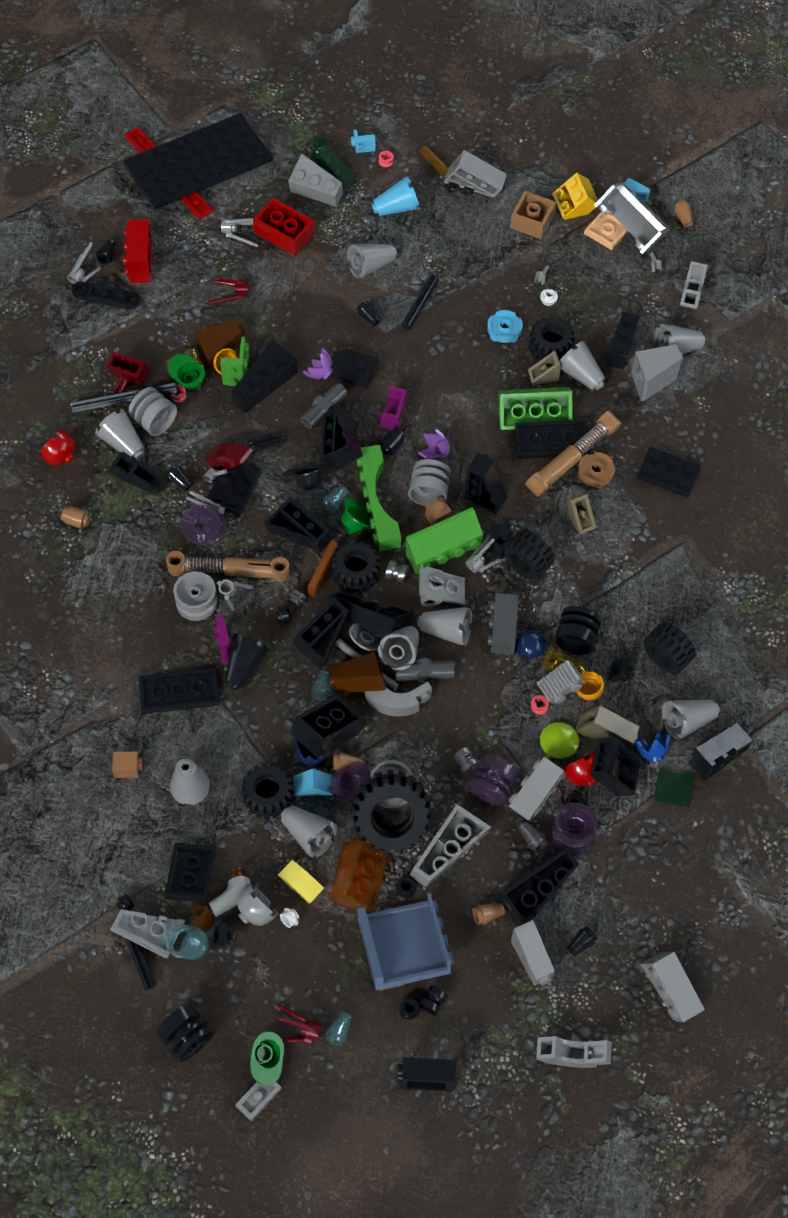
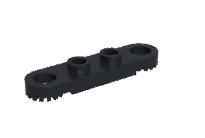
M81 281L76 282V284L74 283L71 288L74 298L126 309H135L140 304L139 296L134 291H125L124 289L94 283L88 284ZM80 288L85 289V291H83L82 293L77 292V290ZM129 298L135 299V301L132 303H129L126 300Z

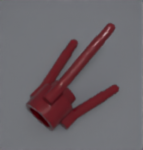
M218 276V280H214V283L234 286V293H237V295L212 300L208 304L243 299V295L248 296V282Z
M277 1005L278 1009L304 1022L303 1024L279 1016L278 1020L303 1028L301 1035L305 1036V1038H281L283 1042L311 1044L312 1040L318 1041L321 1024L282 1005Z

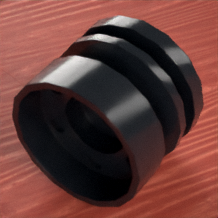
M568 606L564 608L559 621L560 626H558L554 638L555 644L560 649L576 655L592 653L597 639L596 635L601 624L600 616L596 612L581 606Z
M192 1003L184 1004L176 1009L160 1024L156 1031L157 1036L165 1045L173 1043L170 1051L172 1054H176V1059L179 1062H184L200 1052L215 1033L214 1029L208 1026L206 1020L197 1022L200 1018V1013Z

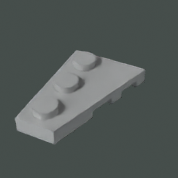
M121 909L110 930L167 958L185 920L169 919L165 916L146 915V913Z

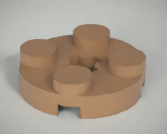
M595 452L594 454H586L582 457L578 467V477L589 486L599 489L612 481L615 467L613 460L608 455ZM597 467H599L600 472H595L592 468L596 469Z

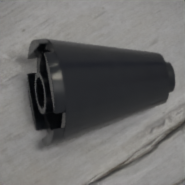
M234 634L232 637L225 675V682L228 683L227 687L236 691L238 688L242 689L270 650L265 644L253 638L241 639L243 636L241 634Z

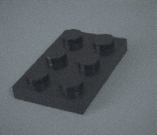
M649 447L636 479L689 497L701 465Z
M246 463L227 470V474L219 475L207 497L212 502L225 507V512L237 516L241 515L262 473L261 468Z
M175 843L164 893L165 899L207 902L216 846Z

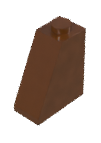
M236 319L195 331L197 344L209 369L214 367L213 360L218 351L227 348L234 350L241 344V337L244 331L242 325H238Z
M375 652L330 667L332 675H329L332 687L336 686L338 693L386 690L381 667Z

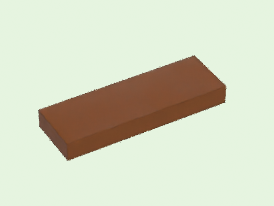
M331 541L308 584L309 596L316 597L332 566L334 553L338 551V543Z

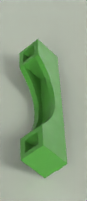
M380 445L362 447L363 457L356 459L357 467H361L359 478L360 482H364L365 485L362 487L364 498L367 497L368 502H366L367 513H371L372 517L369 518L370 528L375 531V534H373L374 545H378L379 552L401 548L398 522L383 510L376 495V484L383 471L384 463Z

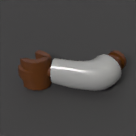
M234 867L230 870L231 879L228 881L227 889L208 902L209 906L204 903L191 904L193 913L199 915L191 920L193 929L199 932L208 931L214 924V914L217 917L238 905L237 901L240 894L251 884L250 879L245 875L243 867Z

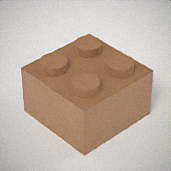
M524 191L511 214L510 228L542 239L554 217L556 202Z

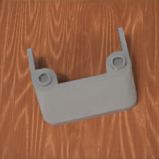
M623 182L613 184L594 204L595 207H600V211L606 216L608 214L613 215L636 238L635 246L642 254L648 252L670 231L669 227Z

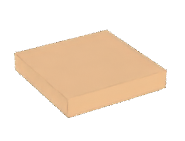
M601 212L585 229L584 234L613 250L629 231L613 215L608 214L606 216Z

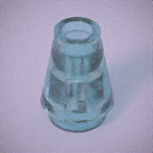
M340 486L324 497L323 506L330 512L338 510L348 495V490L344 486Z
M326 671L319 673L311 689L313 699L325 701L330 696V673Z
M340 1012L326 1032V1040L330 1044L342 1046L346 1042L352 1017L347 1013Z

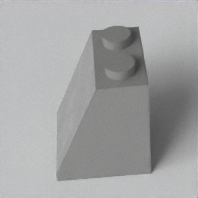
M677 344L635 352L631 375L641 401H645L677 379L678 372L681 370V361H683V353L679 351Z

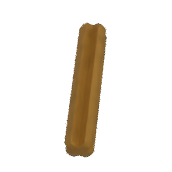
M423 146L420 149V154L445 178L446 173H448V167L428 147Z

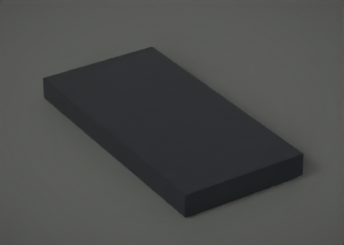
M587 420L515 423L517 459L557 457L569 445L575 444L588 432ZM590 449L586 451V453H584V455L582 456H585L586 454L590 455Z
M217 667L138 676L141 714L220 706Z

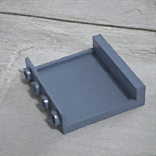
M427 893V901L370 914L366 913L365 907L357 908L358 922L376 990L451 974V965L454 964L451 951L447 952L446 947H449L446 934L442 935L443 922L441 917H437L438 905L436 900L432 901L430 893Z

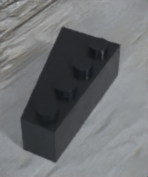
M272 339L233 388V403L246 414L298 373L297 360Z

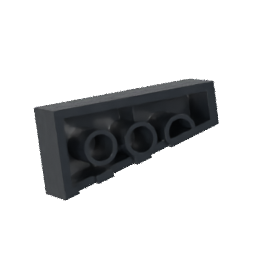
M565 848L501 892L497 899L503 904L504 909L516 926L519 927L533 920L574 872L579 863L569 849Z

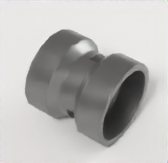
M390 560L385 578L390 580L395 578L399 583L404 584L409 566L405 564L398 566L396 561Z
M469 747L462 748L453 756V760L461 766V771L464 775L470 774L480 765L479 760L472 756V751Z

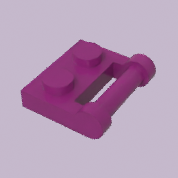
M222 614L215 616L216 624H213L216 642L221 648L220 659L223 663L227 664L230 641Z

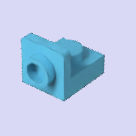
M353 130L351 146H355L356 153L375 151V134L358 136L357 130Z

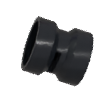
M430 985L426 991V997L421 999L419 1005L426 1012L436 1016L440 1010L439 1006L445 1003L448 996L439 988Z

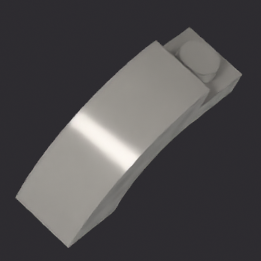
M691 261L680 302L681 307L697 310L708 265Z
M426 682L416 689L402 694L394 693L387 688L383 691H366L365 700L371 707L383 714L398 717L408 716L419 712V703H424L430 699L432 687Z
M557 1036L539 1037L536 1059L559 1066L596 1068V1065L611 1064L612 1042L608 1040L578 1042L565 1040Z

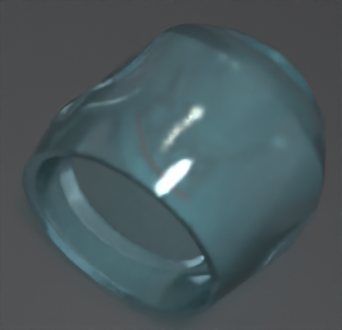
M190 925L175 927L168 935L166 941L167 950L173 956L185 960L201 959L209 946L206 933L202 929ZM180 932H187L182 941L180 951L175 952L173 943L176 936Z

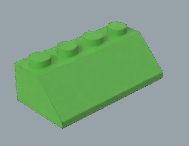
M569 387L498 390L500 430L514 429L515 423L572 420V390Z
M473 507L406 537V559L416 575L419 574L420 567L425 568L427 566L432 568L436 565H442L454 557H460L465 552L475 550L483 543V533Z

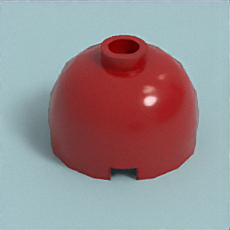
M62 429L56 433L58 437L54 439L51 437L40 451L42 455H39V457L49 465L61 466L64 463L69 464L75 457L73 455L75 451L74 439L68 432Z
M596 751L561 768L565 771V777L570 783L577 786L585 784L586 787H589L597 782L591 776Z

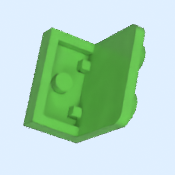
M241 337L239 358H221L223 385H237L249 370L247 365L250 364L249 343H246V337Z

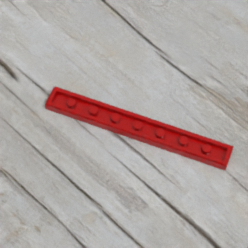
M139 127L125 133V138L139 153L156 147ZM197 192L181 199L198 220L213 213V209Z

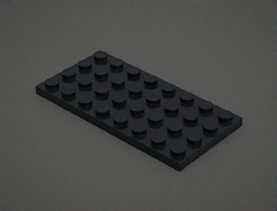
M238 113L123 160V164L154 210L183 197L190 196L195 192L202 191L272 162L273 156L243 115Z

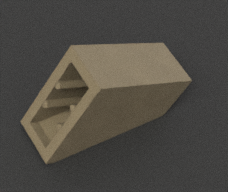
M599 705L580 715L575 730L577 734L595 740L615 737L628 747L637 741L639 726Z

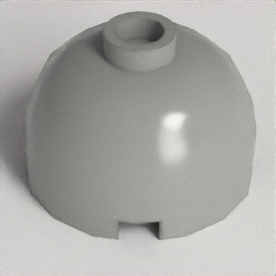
M252 884L246 887L240 894L237 901L238 909L241 912L239 917L244 923L248 924L250 922L255 926H263L271 922L278 915L276 908L270 909L271 902L258 888H253Z

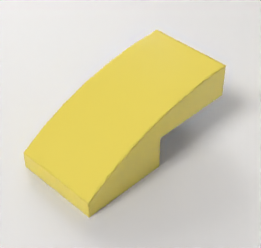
M293 860L278 874L308 904L324 889L320 883Z

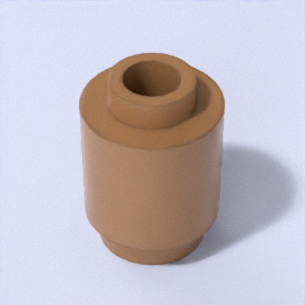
M65 506L61 514V520L65 524L81 529L88 526L91 519L88 511L73 506Z

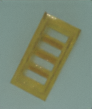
M552 648L549 649L541 661L542 666L553 671L558 667L560 661L564 663L566 660L574 663L580 674L585 672L583 662ZM555 656V661L553 663H550L553 657Z

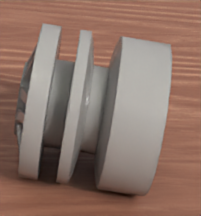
M147 387L134 397L129 406L128 414L136 423L142 425V428L149 434L158 436L172 425L178 410L171 401L164 398L155 388Z
M432 459L417 461L413 465L412 480L410 481L408 491L410 499L423 506L441 497L446 502L451 477L449 466Z

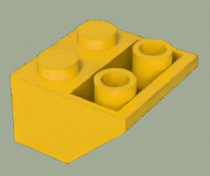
M579 173L574 174L552 193L564 220L588 215L596 208L594 204L598 201L589 179Z

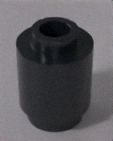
M390 430L379 442L384 455L392 456L403 444L405 436L400 430Z

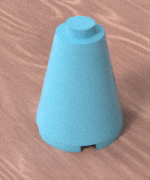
M408 176L373 200L374 204H371L374 213H378L379 216L420 209L417 196L413 187L410 186Z

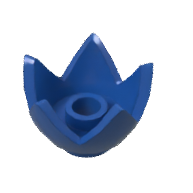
M657 732L651 745L641 736H638L636 747L644 758H648L649 762L660 761L664 759L663 755L668 752L670 734H667L665 741L662 734Z

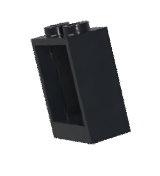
M615 737L598 739L591 776L618 797L635 795L642 758ZM615 759L622 763L619 779L612 775Z
M403 1057V1064H398L397 1082L402 1083L401 1089L454 1092L456 1060Z

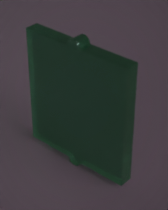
M659 769L657 782L654 784L656 787L654 800L689 808L691 794L694 792L692 789L694 776Z

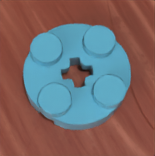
M500 310L488 319L487 330L493 341L513 343L518 340L522 333L523 322L512 311ZM503 324H506L509 328H502Z

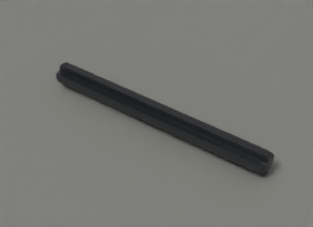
M175 382L152 386L162 395L177 393L178 390ZM145 388L71 402V410L75 413L131 402Z

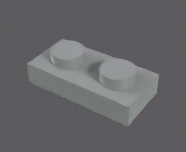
M256 1082L235 1106L252 1122L280 1092L282 1087L277 1082L271 1085H262Z

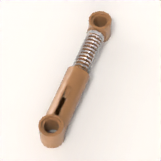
M610 410L605 412L596 422V426L580 438V440L573 445H569L542 470L533 474L526 481L525 485L537 498L544 494L556 480L580 461L582 455L591 449L595 443H598L606 435H612L621 426L622 422Z
M172 551L166 557L168 572L172 576H181L186 571H203L204 573L206 571L207 573L209 571L216 573L217 571V573L220 572L221 574L224 572L225 576L271 578L276 582H284L290 576L289 562L284 557H276L273 560L225 557L221 561V559L211 560V558L210 560L208 558L205 560V558L201 559V557L199 559H194V557L191 559V557L184 556L180 551Z

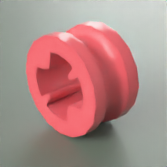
M382 151L379 154V165L382 167L391 166L394 156L390 151Z
M176 384L177 393L170 394V397L174 402L180 403L186 399V389L184 386Z
M543 695L534 696L531 701L532 711L538 715L546 713L549 707L547 698ZM539 701L543 702L544 707H537V703L539 704Z

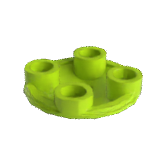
M555 722L543 729L540 735V745L548 758L565 759L576 753L579 746V736L570 725Z

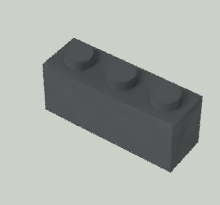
M496 593L495 600H491L490 611H494L493 617L489 618V628H492V634H488L487 645L491 646V653L514 655L519 595Z

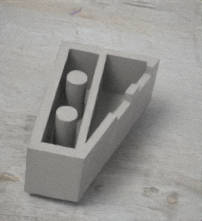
M545 757L542 760H537L532 768L534 771L531 776L527 775L524 778L519 793L515 792L509 800L511 803L509 807L529 822H532L540 812L551 793L554 794L557 790L555 787L560 780H565L566 778L565 771Z
M660 952L640 964L659 996L666 1004L668 1013L673 1020L685 1022L705 1010L675 952Z

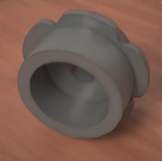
M293 589L292 593L288 594L291 597L289 601L299 606L300 603H305L306 596L301 592Z

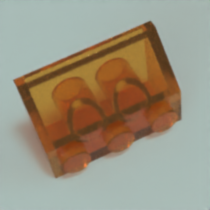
M361 840L343 842L328 900L343 908L357 911V908L365 907L366 913H374L388 856L372 849V846L366 845Z

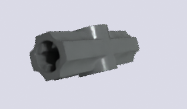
M340 383L335 384L324 395L320 394L315 398L312 406L300 417V421L306 428L313 429L323 419L324 413L336 408L347 396L344 386Z
M428 658L418 659L407 669L395 670L396 681L417 680L419 683H430L434 679L454 678L453 660L432 661Z

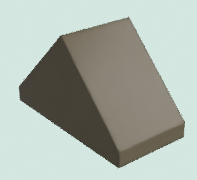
M553 351L528 369L533 385L559 381L561 365L556 351Z
M587 493L570 499L567 515L578 534H583L597 528Z

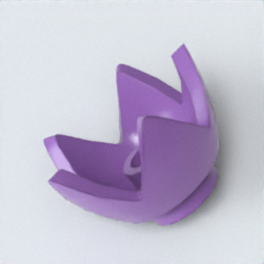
M322 348V353L319 355L321 360L312 359L313 367H308V371H303L310 378L318 380L323 378L325 380L333 371L331 367L333 364L328 352Z
M435 429L437 434H423L429 448L418 452V454L426 459L440 460L445 458L450 452L447 438L438 429Z

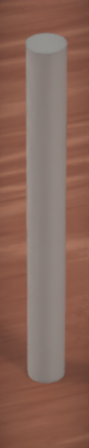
M341 639L336 641L335 645L353 659L362 656ZM382 672L384 683L395 691L399 684Z

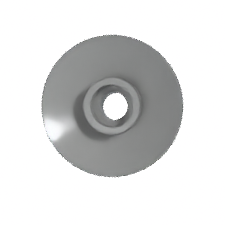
M359 623L353 624L349 629L351 639L359 647L367 651L378 652L381 642L380 637L371 634Z

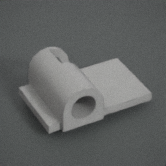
M427 566L425 568L420 567L419 595L421 596V604L425 607H435L444 601L464 606L465 578L444 573L443 570ZM427 600H433L435 603L428 604Z

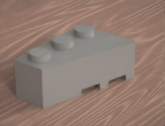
M463 150L449 166L444 183L449 184L450 181L459 184L460 188L464 189V186L474 189V192L494 198L502 190L507 174Z
M301 153L288 181L290 192L337 207L343 195L342 182Z

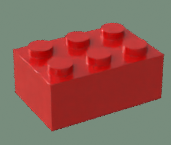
M272 198L253 219L255 234L294 256L315 235V220L275 198Z
M149 219L128 220V225L124 228L125 238H127L124 241L126 255H123V264L127 265L125 266V274L129 276L130 283H151L152 237Z

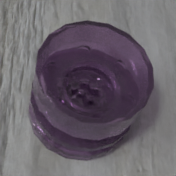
M196 505L186 511L181 522L183 534L189 541L204 546L215 545L226 534L227 524L225 517L219 510L209 506ZM201 521L206 523L203 528H199Z
M483 754L476 765V771L471 774V779L468 780L466 788L479 800L490 805L502 806L505 804L506 798L510 794L509 788L514 786L519 772L507 760L496 755Z
M569 803L562 806L557 811L552 831V842L556 849L561 852L568 848L573 856L587 853L592 848L598 827L594 811L581 803Z

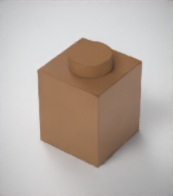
M441 497L426 505L425 517L432 526L450 518L452 511Z
M113 752L112 771L114 777L139 778V771L143 770V759L139 758L138 752Z

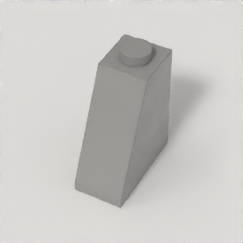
M531 920L515 928L511 943L533 985L535 986L540 983L542 986L549 983L555 970L535 923Z

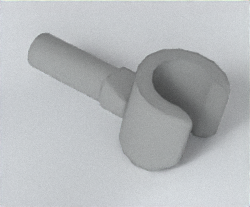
M651 252L652 272H655V269L662 271L661 260L656 259L654 253Z
M546 265L543 271L536 272L534 282L542 281L541 284L545 283L546 272L550 268L549 265Z
M209 468L204 477H208V482L212 483L217 476L227 474L228 471L227 469L216 471L213 468Z

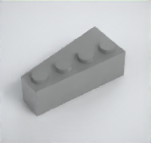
M457 804L409 876L423 886H429L480 841L491 827Z

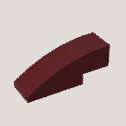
M218 444L212 448L204 459L214 469L222 465L225 469L229 470L242 464L253 450L237 444Z

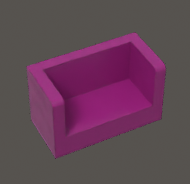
M389 387L384 413H381V428L399 429L407 402L406 389Z

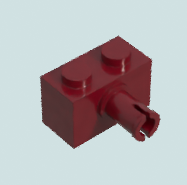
M112 352L106 366L113 376L119 377L113 389L114 393L125 392L129 382L144 386L151 371L145 362L116 352Z

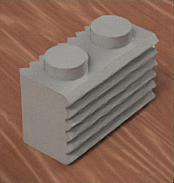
M566 660L559 667L540 679V681H537V685L550 703L559 704L566 699L567 694L578 691L585 680L574 663Z

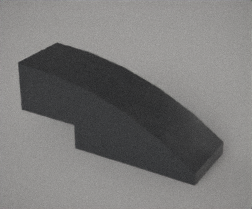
M121 452L109 470L110 473L120 479L157 495L160 494L169 481L141 461L137 460L135 462Z

